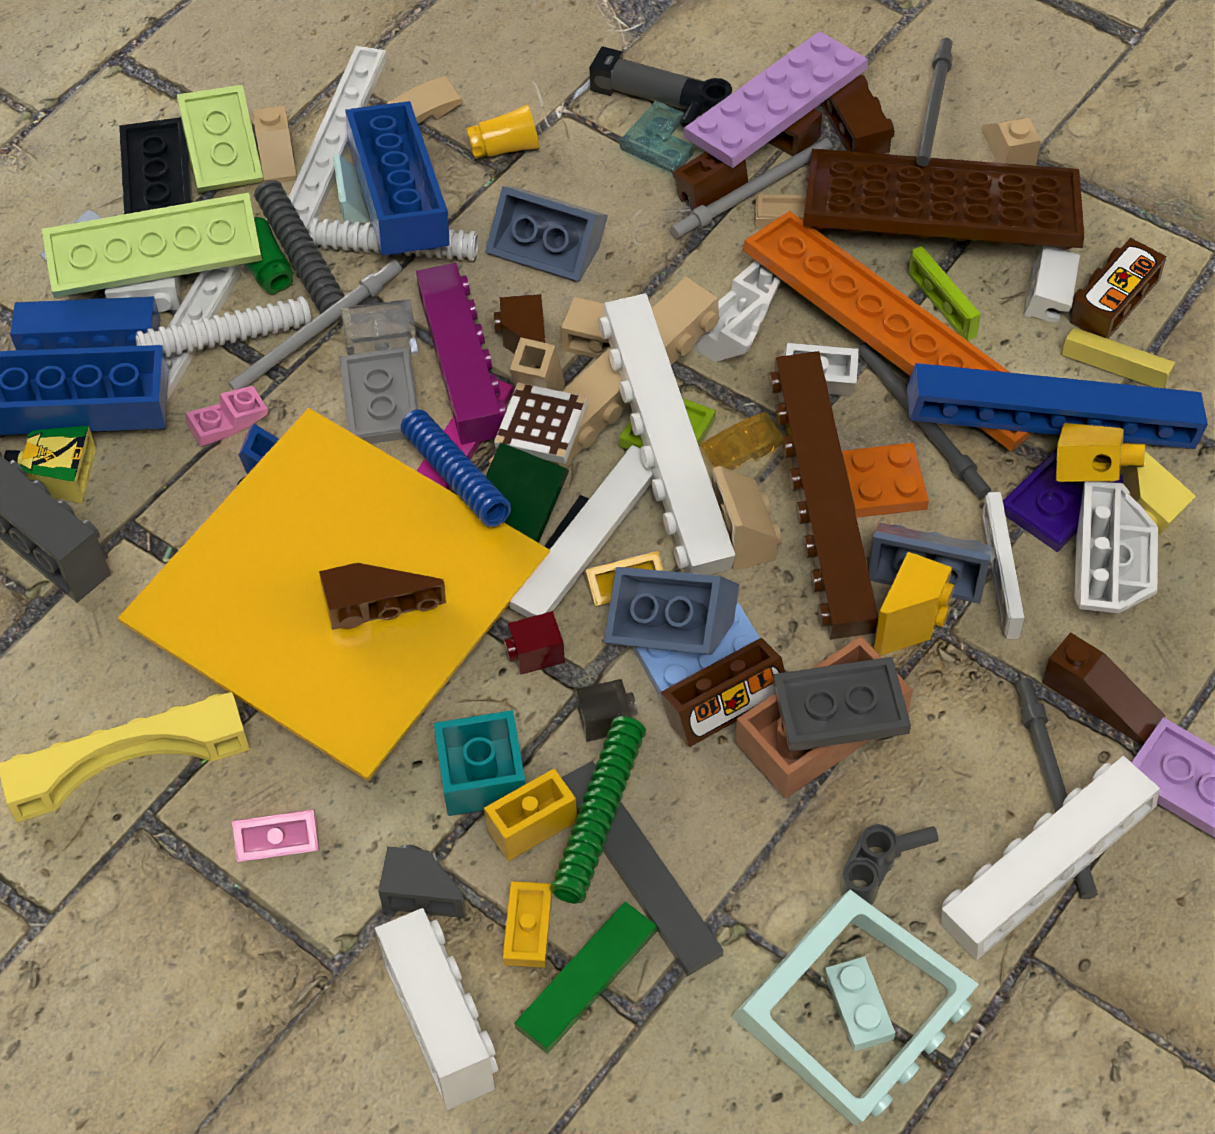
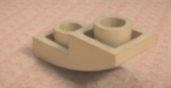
M443 76L420 84L397 96L387 104L410 101L419 124L430 115H433L436 120L462 103L463 100L448 77Z

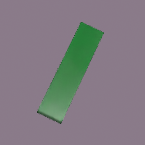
M624 902L514 1022L515 1028L548 1054L657 933V925L627 902Z

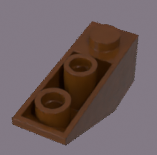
M353 563L319 571L322 592L332 630L338 628L351 629L364 622L376 619L389 620L396 618L402 613L415 610L428 611L446 603L445 585L443 579L363 563Z

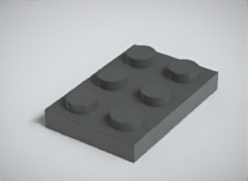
M893 657L773 674L774 690L789 752L910 734L911 724Z

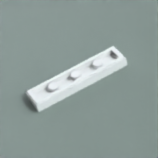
M989 492L985 497L982 519L987 545H992L990 563L1003 634L1006 639H1019L1025 617L1001 492Z

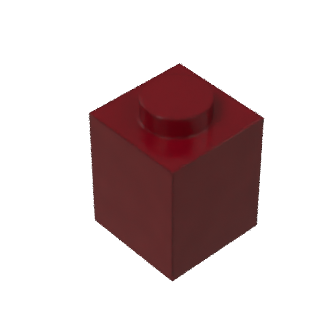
M553 611L508 623L510 638L504 640V646L509 662L516 661L520 675L565 663L564 642Z

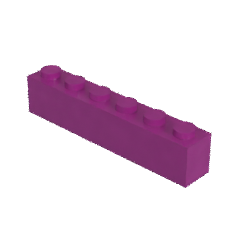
M456 262L416 270L419 296L460 443L463 445L495 439L506 413V406L504 400L497 401L496 395H500L496 374L489 375L488 370L492 369V361L489 349L481 348V345L485 344L481 323L474 324V320L478 319L474 299L467 300L466 297L470 295L467 276H460Z

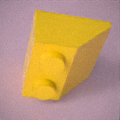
M907 552L879 612L874 650L880 656L931 640L936 626L944 627L951 608L948 604L955 588L954 584L949 583L952 567Z

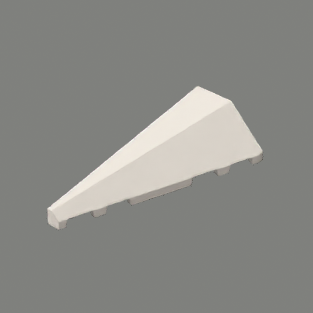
M755 261L733 279L731 291L718 301L720 319L715 328L708 333L705 332L695 342L692 349L714 362L746 354L782 280L759 262Z

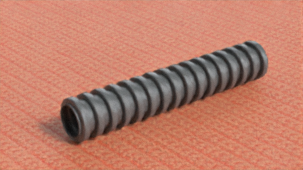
M277 180L263 182L254 192L255 200L258 202L260 209H262L264 216L267 217L268 223L271 225L277 239L284 248L286 255H288L290 262L293 263L294 269L297 271L299 278H301L303 285L321 314L342 299L344 293L336 282L334 275L331 274L330 268L327 266L325 259L322 258L321 252L313 242V238L309 235L290 198L287 197L282 184Z

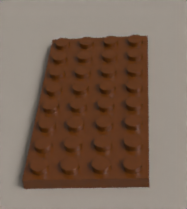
M812 148L803 226H811L818 230L829 228L846 229L853 233L873 231L881 232L885 235L910 234L920 238H931L933 236L948 237L956 241H965L967 239L984 240L991 244L1010 242L1020 243L1027 247L1047 245L1055 246L1059 249L1083 248L1084 223L1079 169L930 158L929 164L922 167L916 163L917 156Z

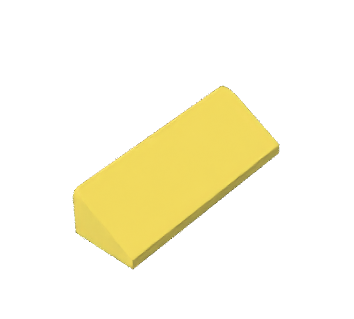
M1075 327L1068 334L1062 351V355L1156 388H1165L1176 363Z

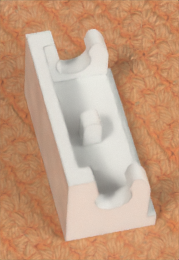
M1042 246L1032 265L1024 317L1030 318L1032 316L1045 321L1059 322L1060 314L1050 312L1047 309L1055 308L1058 311L1069 312L1073 302L1080 259L1079 254L1053 246Z

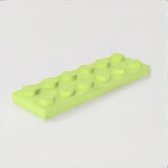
M249 193L42 229L51 291L54 298L262 261Z

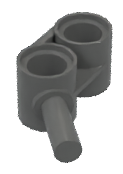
M875 824L867 827L862 832L844 866L840 895L842 896L849 890H852L872 905L876 900L878 889L886 874L893 867L895 858L901 857V852L938 842L939 838L936 828L931 826L897 836L891 828L885 825ZM880 847L886 852L877 854L873 853L869 848ZM860 879L869 885L858 887L852 884L851 881Z

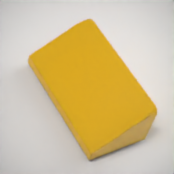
M655 551L586 569L583 571L594 606H599L611 601L616 567L663 571L659 552Z

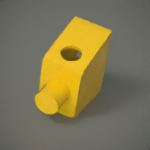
M1064 423L1057 445L1056 481H1117L1120 478L1122 466L1144 467L1145 444L1123 443L1124 430L1121 428Z

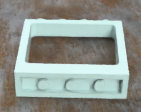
M849 890L835 901L731 1017L778 1056L855 1126L863 1122L870 1113L877 1117L888 1107L893 1100L888 1091L896 1082L903 1086L915 1075L920 1068L914 1062L923 1050L929 1055L943 1042L946 1035L941 1029L949 1020L954 1024L957 1023L970 1010L972 1005L966 999L979 984L852 890ZM849 923L856 925L888 946L947 989L945 999L860 1098L854 1097L790 1037L770 1015L772 1008Z

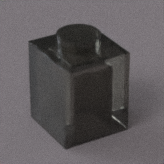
M622 679L576 689L577 711L586 742L607 738V733L611 729V722L615 717L626 716L632 718V716L638 715L633 692L626 693Z

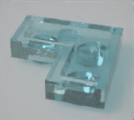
M656 100L620 139L621 150L671 173L683 166L693 155L692 144L672 136L680 126L683 112Z

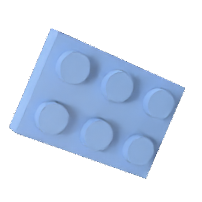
M737 601L734 623L712 655L633 647V651L662 700L661 691L745 647L760 637Z

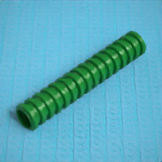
M619 716L615 717L611 722V729L608 731L607 739L603 744L604 749L599 754V760L595 765L596 770L591 776L592 781L587 786L588 792L584 794L579 814L575 818V825L571 829V836L567 840L568 847L563 850L564 858L559 861V869L554 874L555 880L550 885V891L564 902L572 904L583 903L586 899L585 891L589 890L591 886L590 880L595 875L594 869L599 864L598 858L603 853L602 847L607 842V835L611 831V824L615 820V813L618 811L619 802L623 798L622 792L627 787L626 781L631 776V770L635 765L634 760L638 756V749L642 746V739L646 735L644 725L634 718Z

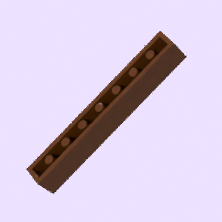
M815 351L776 357L774 372H769V385L771 393L778 394L779 404L775 405L778 426L784 425L786 436H782L784 456L792 460L793 468L789 469L792 491L798 490L800 502H796L799 524H805L807 535L803 536L806 558H812L815 569L810 571L812 589L814 593L820 592L822 604H818L820 626L827 627L830 640L873 634L876 631L879 616L820 353Z

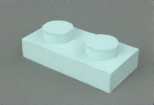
M866 957L826 967L824 976L853 1052L894 1040V1028Z

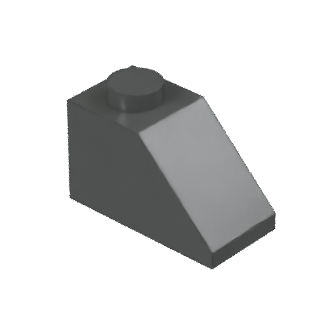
M402 845L399 848L387 846L378 890L383 910L414 912L423 908L425 913L429 915L465 917L466 910L462 891L429 851L422 850L414 845Z

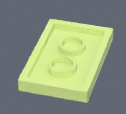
M243 85L177 94L178 107L197 192L263 182V173Z

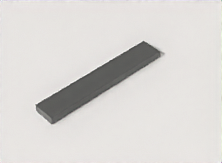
M593 761L562 777V780L576 798L577 814H579L580 805L583 803L584 794L588 792L587 786L592 781V773L596 770ZM620 801L619 809L615 813V820L611 824V831L607 835V842L602 847L603 852L648 919L657 925V932L686 975L689 976L722 957L724 950Z

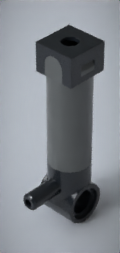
M601 46L589 67L590 91L612 96L615 90L686 110L680 120V125L683 128L696 120L698 114L700 116L732 94L731 84L722 78H711L706 81L623 59L622 51Z

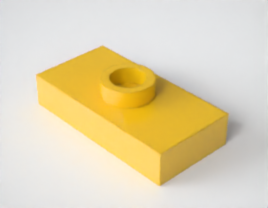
M511 881L503 950L504 965L546 968L553 895L550 891V883Z

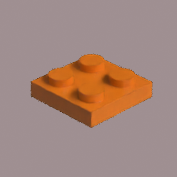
M914 442L842 451L856 518L928 509L929 500Z

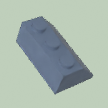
M502 186L485 252L580 281L600 247L608 215L518 187Z
M879 523L873 539L869 568L870 580L892 585L907 552H911L952 567L949 583L954 584L955 588L951 598L980 604L992 545L982 544L976 540L947 537L937 532L928 533L908 529L896 524Z
M616 567L604 643L712 655L734 623L739 584L722 576Z

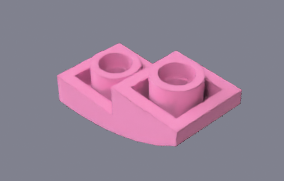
M252 385L221 393L220 401L217 405L186 412L185 423L201 447L225 439L249 427L266 416L268 408Z

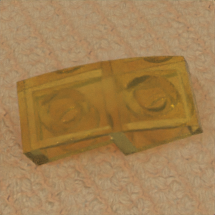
M765 411L734 424L700 445L714 467L722 466L734 470L753 457L757 461L782 444V434Z

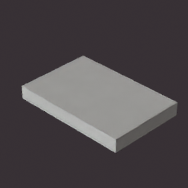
M409 347L339 356L348 431L370 444L407 439L401 432V422L410 411L418 409Z

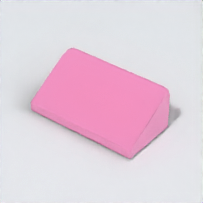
M315 809L232 821L237 862L319 851Z

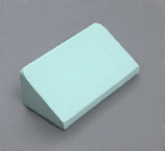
M334 154L333 162L343 223L346 220L351 221L352 224H355L356 221L361 223L368 222V209L356 168L340 154Z

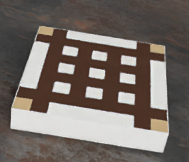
M518 382L495 438V448L497 449L500 442L544 460L566 464L588 406L587 397Z

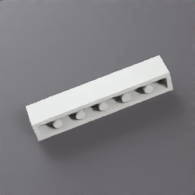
M1122 756L1113 765L1110 763L1104 764L1095 773L1093 781L1083 790L1080 787L1074 789L1064 800L1063 807L1055 814L1049 812L1042 816L1035 824L1030 835L1024 840L1017 838L1011 842L1003 853L1004 857L993 866L990 863L984 865L973 877L972 884L963 891L960 889L953 891L942 904L941 926L976 961L1156 808L1160 788L1125 756Z

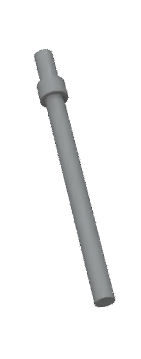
M824 138L708 206L701 205L689 213V217L670 227L671 234L674 238L678 239L695 228L700 230L712 223V218L811 161L812 148L831 150V141L828 138Z
M393 260L374 275L369 273L359 281L360 285L228 382L232 390L247 387L368 296L373 298L383 290L382 286L403 271L400 264Z

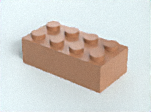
M859 636L813 668L873 660L882 657L862 636ZM897 674L907 713L909 714L913 689ZM775 693L737 718L736 744L785 798L794 794L870 741L865 740L789 752Z

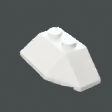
M1084 481L1076 536L1074 599L1079 609L1119 614L1157 593L1158 526L1142 506L1129 495L1130 491L1123 483Z

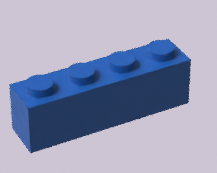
M154 296L15 302L10 336L16 350L137 346L135 339L137 331H142L143 334L147 333V330L151 328L154 331H158L161 318Z

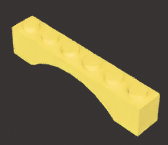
M232 692L214 694L203 701L190 705L175 706L164 713L147 718H136L127 724L115 728L97 730L88 736L69 742H58L49 748L30 754L15 755L10 760L0 763V778L6 804L17 823L56 811L63 801L86 780L108 767L129 759L155 754H179L195 756L213 762L248 751L250 748Z

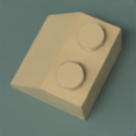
M722 466L713 467L712 487L736 555L732 565L733 570L776 560L777 545L782 544V536L778 523H772L770 520L771 509L766 493L760 494L757 483L752 478Z

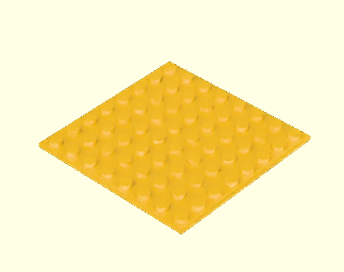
M308 407L119 615L118 621L227 692H232L235 697L358 776L369 781L510 605V601L549 555L550 550L504 522L495 527L484 525L458 495ZM353 563H363L443 579L445 585L446 603L428 611L415 610L402 613L396 618L389 620L376 619L364 622L355 628L332 630L322 592L319 571Z

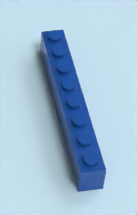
M915 363L907 386L909 416L912 421L1061 435L1064 423L1104 426L1123 429V442L1196 449L1208 425L1202 393L1195 391Z

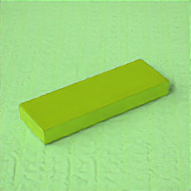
M922 246L911 250L908 275L964 339L969 341L977 337L981 313Z

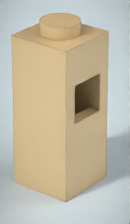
M520 337L510 367L515 388L519 382L562 392L565 381L556 346Z

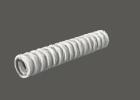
M314 218L311 222L309 235L313 238L317 248L322 245L323 249H329L332 246L333 250H339L342 247L344 251H349L350 248H353L354 252H359L363 249L366 253H369L371 250H374L375 253H380L371 222H366L365 225H362L360 221L352 224L351 221L346 220L343 224L340 220H334L331 223L330 219H324L321 222L320 218ZM449 229L450 246L438 247L434 250L405 252V255L411 256L412 253H415L416 257H422L423 254H426L427 258H432L433 255H436L438 259L447 256V259L450 260L454 256L458 260H464V257H468V261H474L478 253V235L476 231H470L469 234H466L465 230H460L459 233H456L455 229Z
M300 296L297 298V301L287 299V302L284 304L282 301H277L275 306L267 303L265 308L258 305L255 306V310L245 308L242 313L240 310H235L233 315L226 312L223 313V317H219L216 314L210 320L207 317H202L201 322L193 319L191 324H186L184 321L180 322V326L177 327L175 324H170L168 329L161 326L158 327V331H154L151 328L145 334L142 331H137L135 339L137 346L163 345L165 357L168 358L174 352L176 355H181L183 350L191 353L193 348H197L200 351L206 345L208 348H214L215 343L223 346L225 341H229L232 344L238 338L241 341H245L247 336L255 339L257 334H261L264 337L270 331L272 334H277L279 329L286 332L289 331V327H293L296 330L299 329L300 325L303 324L305 326L311 322V314L306 299Z

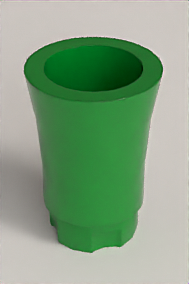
M254 217L262 261L246 263L244 265L251 272L256 282L267 293L275 294L279 291H284L293 282L292 276L294 273L290 268V263L276 242L268 221L261 217Z

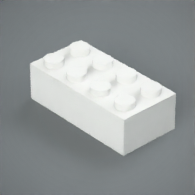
M421 908L375 927L384 965L446 1110L448 1111L495 1090L493 1074L499 1071L494 1055H496L495 1049L487 1031L481 1032L477 1020L479 1015L470 993H464L460 982L462 980L461 973L454 957H448L444 947L446 941L438 921L433 920L429 922L424 909Z

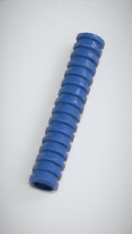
M416 409L405 415L400 427L401 432L409 442L422 454L484 525L495 527L502 524L508 518L511 511V504L503 494L498 491L492 482L487 479L426 411Z

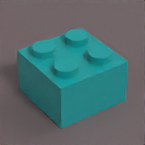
M513 710L433 723L448 816L483 811L484 807L526 784Z

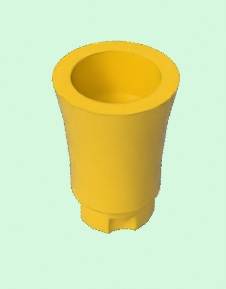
M528 104L495 118L478 122V125L466 128L474 159L486 155L489 158L520 150L540 149L534 120Z

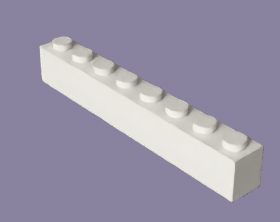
M644 293L604 303L603 316L598 319L600 333L603 339L609 340L611 346L609 350L610 363L613 371L619 370L622 379L619 382L621 397L624 403H630L633 414H630L633 433L635 436H641L644 445L641 447L644 466L652 469L655 478L652 480L655 499L657 502H663L666 513H663V523L667 534H673L677 547H674L677 566L679 569L684 568L686 573L704 575L729 570L732 568L736 555L647 294Z

